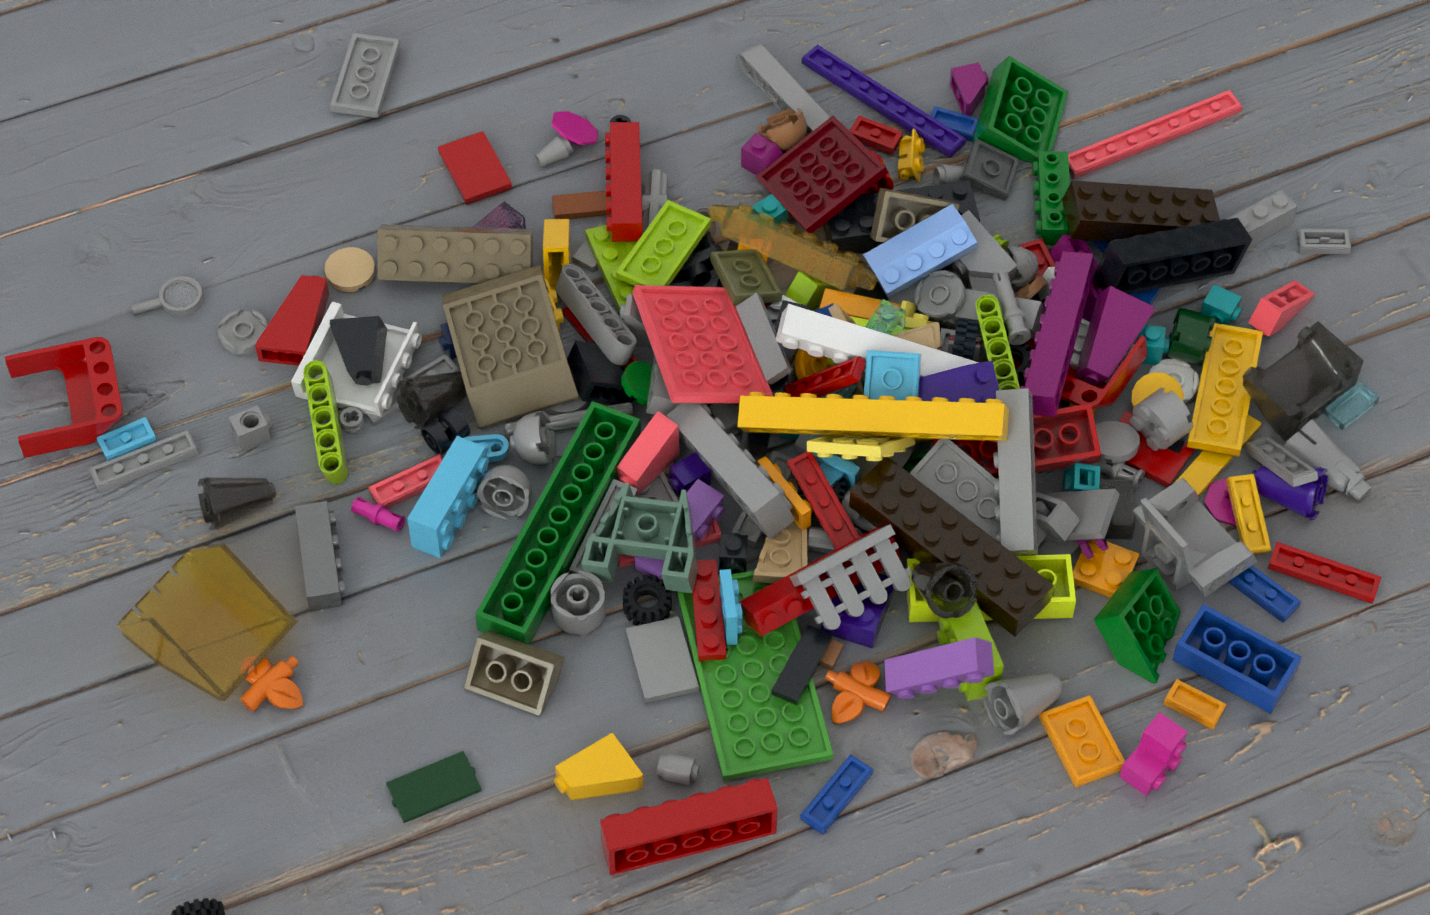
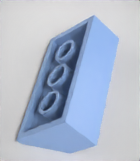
M951 204L863 254L887 298L890 299L920 282L922 278L925 279L931 272L939 271L978 249V244L965 220L954 205Z

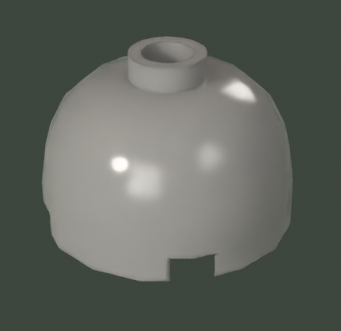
M544 411L533 412L517 421L513 435L510 436L512 450L517 451L522 460L533 465L554 462L552 458L556 457L554 430H548L546 423H551Z
M500 465L490 469L483 476L478 487L477 498L479 497L482 502L481 507L494 517L508 519V515L514 516L516 514V517H518L528 508L532 494L531 484L525 473L517 467Z

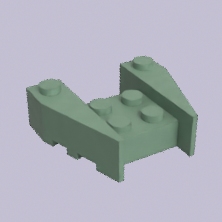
M625 483L616 496V502L610 511L605 513L600 520L599 528L587 540L581 563L583 570L594 574L602 582L613 583L620 554L665 560L661 576L666 590L693 593L698 563L691 507L686 490L681 491L679 502L634 497L630 484Z

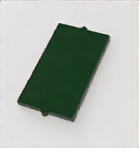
M464 751L386 782L393 798L392 805L397 807L404 823L482 791L475 776V768L470 766Z

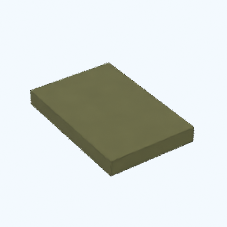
M759 249L711 252L710 261L732 305H739L755 293L761 296L764 303L781 302L783 294Z

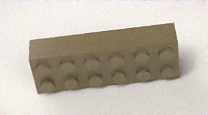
M382 224L377 229V280L483 283L533 267V229Z

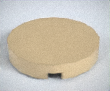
M346 247L335 251L325 262L324 268L327 281L334 289L341 292L359 291L358 288L367 287L374 279L376 270L372 256L367 251L357 247Z

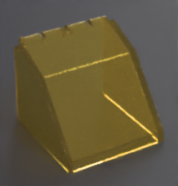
M223 542L192 548L187 553H184L172 566V569L178 576L175 577L168 570L153 586L160 595L158 596L155 591L150 589L135 604V607L142 614L139 616L131 609L117 625L123 632V636L156 664L219 701H225L297 623V620Z

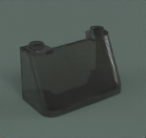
M1319 321L1311 327H1304L1297 336L1299 339L1297 346L1266 370L1261 366L1256 368L1250 367L1242 377L1243 387L1275 433L1284 441L1289 440L1294 434L1300 432L1303 426L1311 419L1316 420L1345 398L1355 387L1364 362L1361 357Z

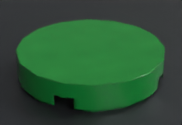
M635 361L626 367L621 376V384L629 397L633 396L637 399L636 402L647 407L653 364Z

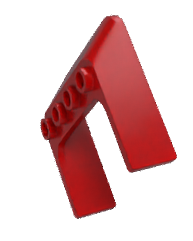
M1141 336L1108 383L1102 382L1099 385L1088 384L1082 378L1075 375L1076 370L1069 368L1061 399L1076 406L1091 403L1092 409L1112 405L1147 356L1146 338ZM1029 339V341L1024 343V346L1028 344L1030 349H1035V339ZM1013 359L1015 369L1021 366L1022 362Z
M94 337L5 356V362L11 378L49 370L60 371L65 378L73 424L18 436V442L25 458L94 443L97 441L96 437L105 434L122 417L123 407L112 349L106 338Z

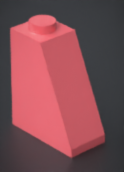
M658 411L617 466L618 481L629 483L630 486L637 488V495H639L680 455L679 425Z

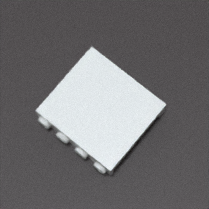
M332 302L291 380L295 396L308 400L303 374L304 367L313 360H319L325 364L333 379L338 408L355 407L361 410L363 414L370 413L382 417L383 411L385 409L388 410L392 404V396L395 389H399L401 386L402 375L405 369L410 367L415 349H418L421 345L422 335L419 332L418 324L413 322L410 330L385 324L387 327V337L381 383H371L367 386L355 384L346 370L330 327V319L356 318V316L344 314L342 304ZM322 374L317 375L314 379L319 378ZM326 397L320 398L318 402L324 400Z

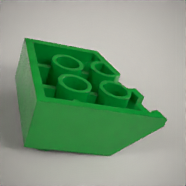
M1157 568L1130 572L1094 618V622L1119 665L1151 683H1157L1159 678L1157 669L1159 663L1165 661L1167 654L1164 648L1167 640L1173 637L1181 611Z

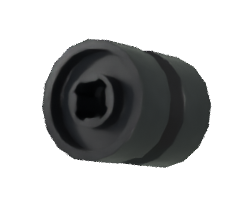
M449 407L439 414L438 421L432 419L420 429L424 441L437 455H442L448 451L456 436L464 438L468 437L471 433L464 417L453 407Z

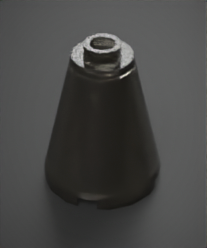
M460 371L406 378L399 381L396 388H400L401 395L397 396L400 410L408 423L414 422L417 425L414 427L416 429H421L422 426L432 419L436 420L439 414L467 397Z
M205 477L199 479L198 487L203 486V493L198 494L200 508L205 523L211 522L212 524L209 527L210 530H218L272 504L273 498L276 497L274 484L272 482L269 483L266 478Z
M922 562L912 571L911 578L913 584L932 612L941 618L962 617L971 610L977 600L976 586H978V580L974 573L963 565Z

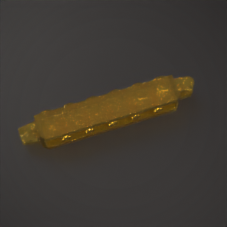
M744 203L728 206L712 205L708 209V216L714 219V221L721 223L720 231L722 236L841 290H853L857 287L874 290L878 280L876 275L866 267V262L859 260L860 255L854 252H841L838 250V245L828 241L821 243L816 240V235L805 231L799 233L795 231L796 227L786 222L779 224L773 221L774 217L763 212L757 214L752 211L753 207Z

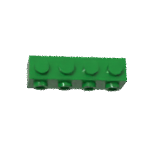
M1038 151L1037 161L1032 162V176L1037 178V180L1033 181V195H1037L1038 199L1034 200V215H1038L1039 219L1035 220V235H1039V239L1042 238L1045 245H1056L1062 235H1070L1062 198L1070 185L1068 152Z

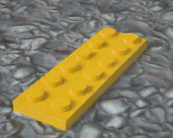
M1214 323V327L1209 334L1212 337L1209 351L1205 354L1192 418L1193 428L1189 433L1187 447L1240 457L1263 331Z

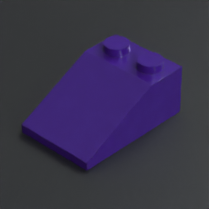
M993 361L965 365L920 377L918 397L922 398V401H932L934 397L947 398L948 402H959L960 398L974 399L975 403H985L986 399H996V391L999 390Z
M878 573L881 581L888 578V576ZM862 583L854 586L858 594L865 591ZM891 584L885 588L888 596L884 603L874 604L867 597L862 600L864 605L862 615L851 617L847 614L846 610L838 613L841 624L837 629L828 630L821 622V630L834 637L873 649L893 597L894 587ZM838 595L831 599L834 607L842 603Z

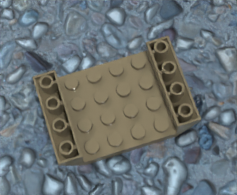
M541 265L442 295L443 308L465 389L479 430L579 399L547 292V285Z

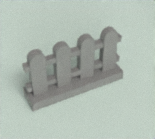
M891 524L877 529L789 577L794 587L803 585L805 591L801 592V595L804 599L809 597L818 614L814 618L817 624L822 622L823 626L828 630L837 629L841 624L838 613L846 610L847 614L851 617H858L864 612L862 600L869 597L874 604H882L887 600L888 595L885 590L887 586L892 584L894 589L899 592L909 589L911 581L908 575L912 571L909 567L904 569L895 552L899 548L897 543L891 544L889 537L895 535ZM873 547L875 553L868 556L865 550ZM849 559L852 565L845 569L842 563ZM878 559L888 576L883 581L880 580L872 565V562ZM826 572L829 578L821 582L819 575ZM856 572L865 591L859 594L856 592L848 576ZM830 585H833L842 602L835 607L825 590Z

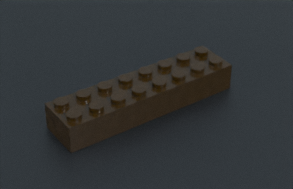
M884 457L850 489V508L876 528L891 524L895 535L892 537L901 548L965 598L974 596L979 609L1014 637L1051 602L1054 588L1051 582L889 457Z

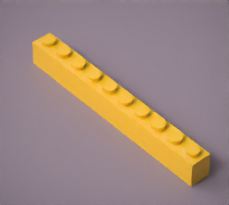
M749 392V396H740L737 427L744 432L1007 441L1009 408L1002 403V400L986 399L985 403H975V400L970 398H960L959 402H948L947 398L934 397L932 401H922V398L913 396L905 397V400H895V397L879 396V400H872L865 395H853V399H843L842 395L828 394L826 398H817V395L803 393L800 397H791V394L775 393V397L765 396L761 392Z

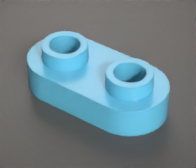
M492 434L464 437V439L486 447L489 463L503 461L509 455V442L502 435Z

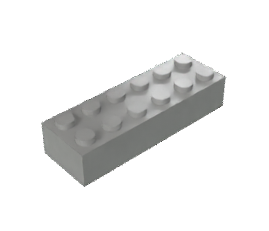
M681 403L668 413L667 417L679 425V437L692 453L698 454L700 459L711 470L712 476L769 540L795 521L790 512L793 506L784 496L785 492L777 482L772 483L769 480V474L761 465L758 467L754 463L756 461L747 449L742 450L739 447L741 444L732 433L728 434L725 431L726 428L718 417L713 418L711 416L712 412L705 403Z

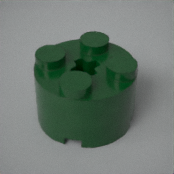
M1178 308L1173 321V330L1169 334V349L1166 357L1201 366L1205 357V351L1208 352L1211 345L1212 337L1208 335L1209 331H1212L1216 317L1186 308Z

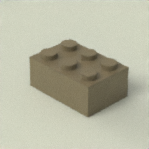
M880 188L870 238L884 243L951 204L958 211L960 204L954 201Z

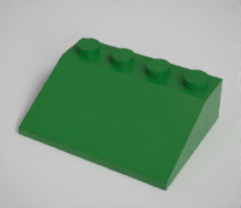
M1008 56L993 69L973 142L977 138L1021 161L1030 163L1037 161L1038 151L1053 150L1068 91L1011 56Z

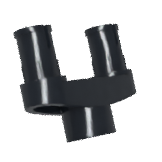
M708 230L705 233L706 237L703 236L698 243L702 250L689 256L670 284L689 281L693 287H702L710 281L712 276L710 271L714 269L710 261L711 252L724 250L719 244L715 243Z

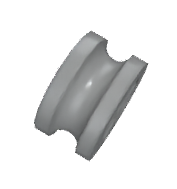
M348 407L341 412L340 422L343 431L354 434L363 429L364 419L361 410L355 407Z

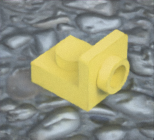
M903 300L898 308L897 326L914 329L934 322L928 321L929 316L915 313L917 307L915 303Z

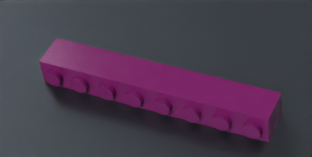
M1063 251L1060 261L1055 263V279L1052 278L1050 281L1049 291L1051 295L1046 296L1045 299L1046 313H1042L1040 316L1041 330L1036 331L1034 344L1036 348L1031 349L1029 358L1031 366L1025 369L1024 383L1026 384L1020 387V389L1029 388L1033 395V414L1056 417L1094 276V254Z

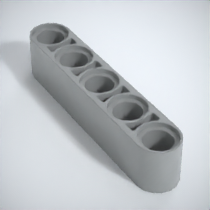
M573 264L564 265L555 286L557 294L605 356L614 364L626 365L636 345V337L584 271Z

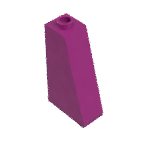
M1112 286L1100 292L1097 296L1075 375L1091 385H1099L1109 379L1154 312L1155 307Z

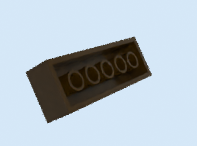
M1071 181L1062 198L1070 238L1076 240L1110 242L1115 239L1131 238L1136 235H1147L1158 231H1168L1179 227L1195 226L1200 223H1211L1220 220L1213 191L1208 189Z

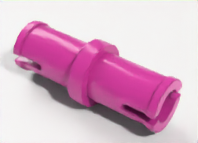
M358 496L351 506L353 513L370 519L372 524H381L396 532L401 531L405 525V516L387 510L385 505H376Z

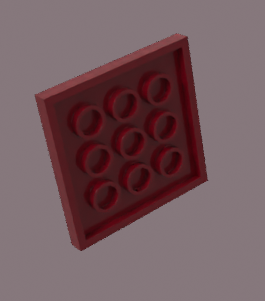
M831 116L755 177L785 207L795 221L811 235L889 172L839 120Z

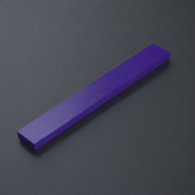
M818 44L802 57L803 65L911 134L912 129H915L919 138H923L925 143L947 157L951 158L966 144V138Z

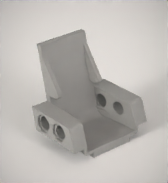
M1181 478L1149 500L1146 497L1140 500L1141 505L1133 509L1136 521L1145 528L1141 555L1153 568H1157L1161 577L1175 592L1193 581L1206 597L1257 563L1254 554L1242 541L1236 542L1199 502L1196 491L1184 478Z

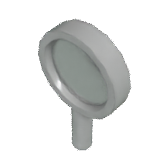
M174 277L162 285L158 298L131 305L133 315L162 307L165 312L172 316H188L195 313L202 305V287L198 281L191 277Z

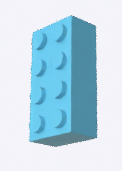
M456 436L407 518L413 548L438 558L442 557L445 550L451 548L456 531L462 529L465 524L466 514L470 508L473 509L477 504V491L480 481L488 472L489 459L487 458L485 446Z

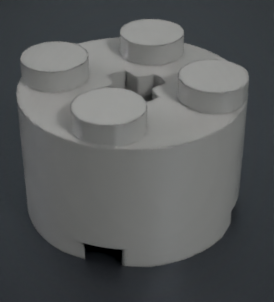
M1159 388L1134 406L1133 416L1130 418L1132 427L1141 432L1144 438H1146L1148 446L1153 451L1167 449L1193 428V422L1188 423L1187 416L1190 415L1187 406L1174 392H1163L1165 388Z
M578 571V573L569 574L568 572L558 577L553 583L550 595L552 619L560 629L576 634L579 637H584L601 625L606 615V598L603 584L597 576L587 571Z

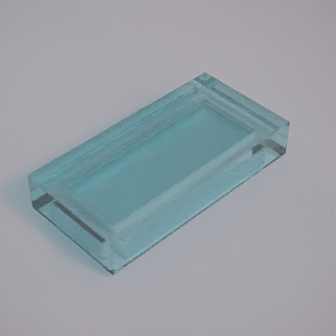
M1360 381L1324 409L1323 414L1343 430L1377 404L1380 397Z

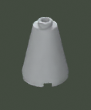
M1050 672L990 682L984 689V691L988 690L987 697L984 698L987 715L996 728L1001 726L1006 730L1002 733L1013 735L1061 697L1062 682Z

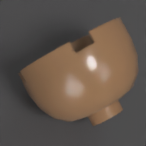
M797 108L796 113L792 109L778 112L766 118L768 121L766 125L762 126L760 123L756 128L758 134L774 142L781 152L785 151V153L804 139L807 134L806 119L800 108Z

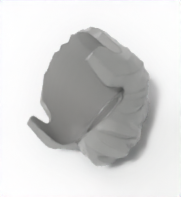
M1021 246L1008 247V255L1018 265L1016 278L1011 281V284L1017 287L1025 286L1033 280L1038 272V259L1032 251Z

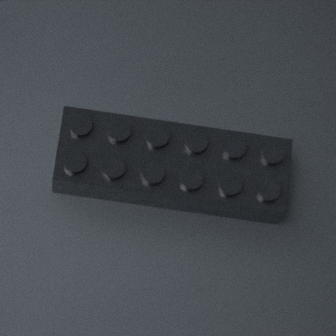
M970 181L896 190L954 201L960 204L958 210L960 215L969 210L980 222ZM879 193L860 195L823 224L831 258L867 253L883 244V242L870 238Z
M1232 218L1211 223H1200L1195 226L1179 227L1168 231H1158L1147 235H1136L1131 238L1115 239L1109 242L1094 273V277L1102 290L1112 286L1126 294H1132L1234 274L1251 244L1252 238L1239 218Z

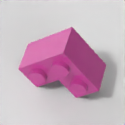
M1159 712L1143 731L1139 746L1123 763L1119 777L1145 796H1148L1153 789L1158 791L1167 779L1165 776L1170 769L1175 771L1182 762L1183 757L1181 755L1187 747L1185 739L1188 731Z

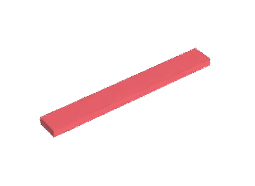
M1230 90L1068 154L1069 173L1074 179L1240 113L1243 106Z

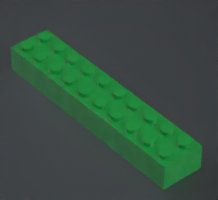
M591 402L475 614L478 631L485 633L491 630L527 644L531 643L551 606L550 595L553 583L558 577L569 572V568L612 480H618L617 466L641 434V421L639 418L599 403Z

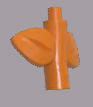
M291 656L285 662L280 660L272 667L271 662L264 657L248 658L242 666V676L252 685L240 697L241 702L251 712H254L266 698L277 708L297 709L302 707L303 698L296 684L289 680L294 675L292 670L299 662Z
M866 660L855 663L850 669L849 674L840 671L839 674L831 670L827 672L825 680L833 683V688L841 692L836 695L833 701V724H843L856 719L862 714L864 705L882 712L885 711L892 694L874 688L881 679L878 666L873 662Z

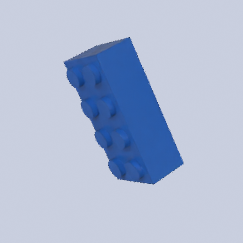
M1202 604L1178 641L1172 660L1271 714L1294 678L1302 656Z

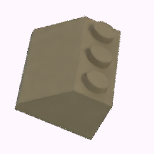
M488 630L477 638L464 688L541 716L558 683L565 657Z

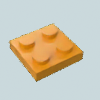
M1094 539L1088 542L1093 550L1094 557L1088 560L1083 551L1081 552L1073 570L1074 584L1111 598L1130 572L1134 571L1140 553L1107 542L1109 548L1102 551Z

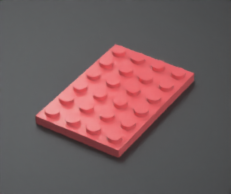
M634 286L632 294L672 403L740 404V396H749V392H761L765 396L773 397L736 309L737 305H732L724 287Z

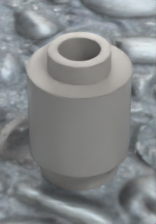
M671 752L668 755L661 754L657 768V776L663 777V780L689 786L692 780L697 781L700 772V764H696V758Z

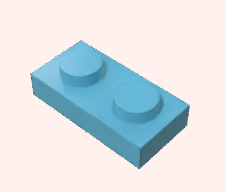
M146 417L96 437L107 461L157 442L156 436Z

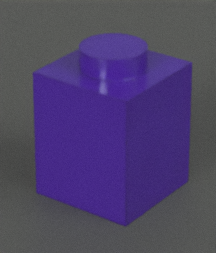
M693 453L669 467L670 479H668V482L675 493L679 492L681 495L682 490L688 492L697 479L707 485H711V470L697 453Z

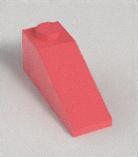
M1294 280L1262 297L1248 323L1255 327V330L1263 331V335L1270 337L1280 331L1314 297L1315 293Z

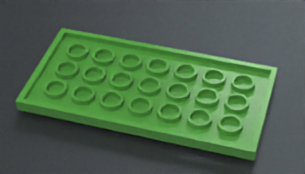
M755 570L731 574L732 580L737 579L738 603L773 583L752 582ZM676 591L722 780L729 781L833 760V751L813 677L797 705L772 695V689L801 638L797 619L795 618L761 637L747 625L742 612V633L737 634V645L726 646V659L698 661L692 593Z

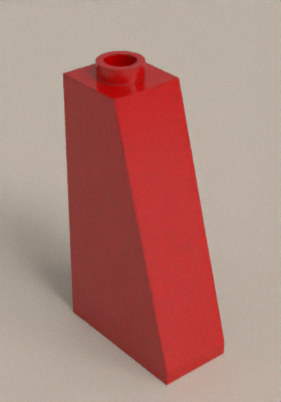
M301 275L256 342L255 347L259 361L300 365L322 322L329 296L327 278Z

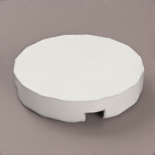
M1164 359L1150 369L1149 374L1153 372L1166 373L1178 381L1184 393V404L1189 403L1197 394L1200 384L1199 376L1196 371L1194 372L1190 368L1191 365L1176 359Z

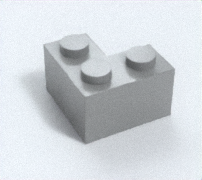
M1036 491L1038 547L1046 535L1066 541L1080 519L1064 501Z

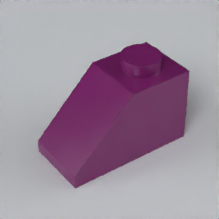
M979 62L951 68L950 87L961 113L971 116L985 96V88L989 84L986 71H982Z
M755 133L741 148V167L757 176L781 157L783 153L774 142Z

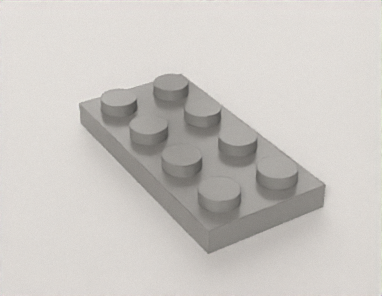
M358 33L352 34L330 103L331 112L374 118L379 117L399 52L400 39Z
M940 439L910 474L996 540V533L1001 532L1000 522L996 521L995 507L1000 505L999 495L995 494V478L950 439Z

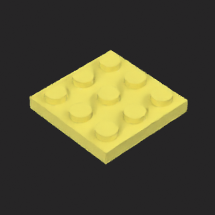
M823 435L807 441V452H816L818 457H833V454H841L842 459H857L858 456H866L867 461H881L882 457L894 456V452H905L906 448L915 445V438Z

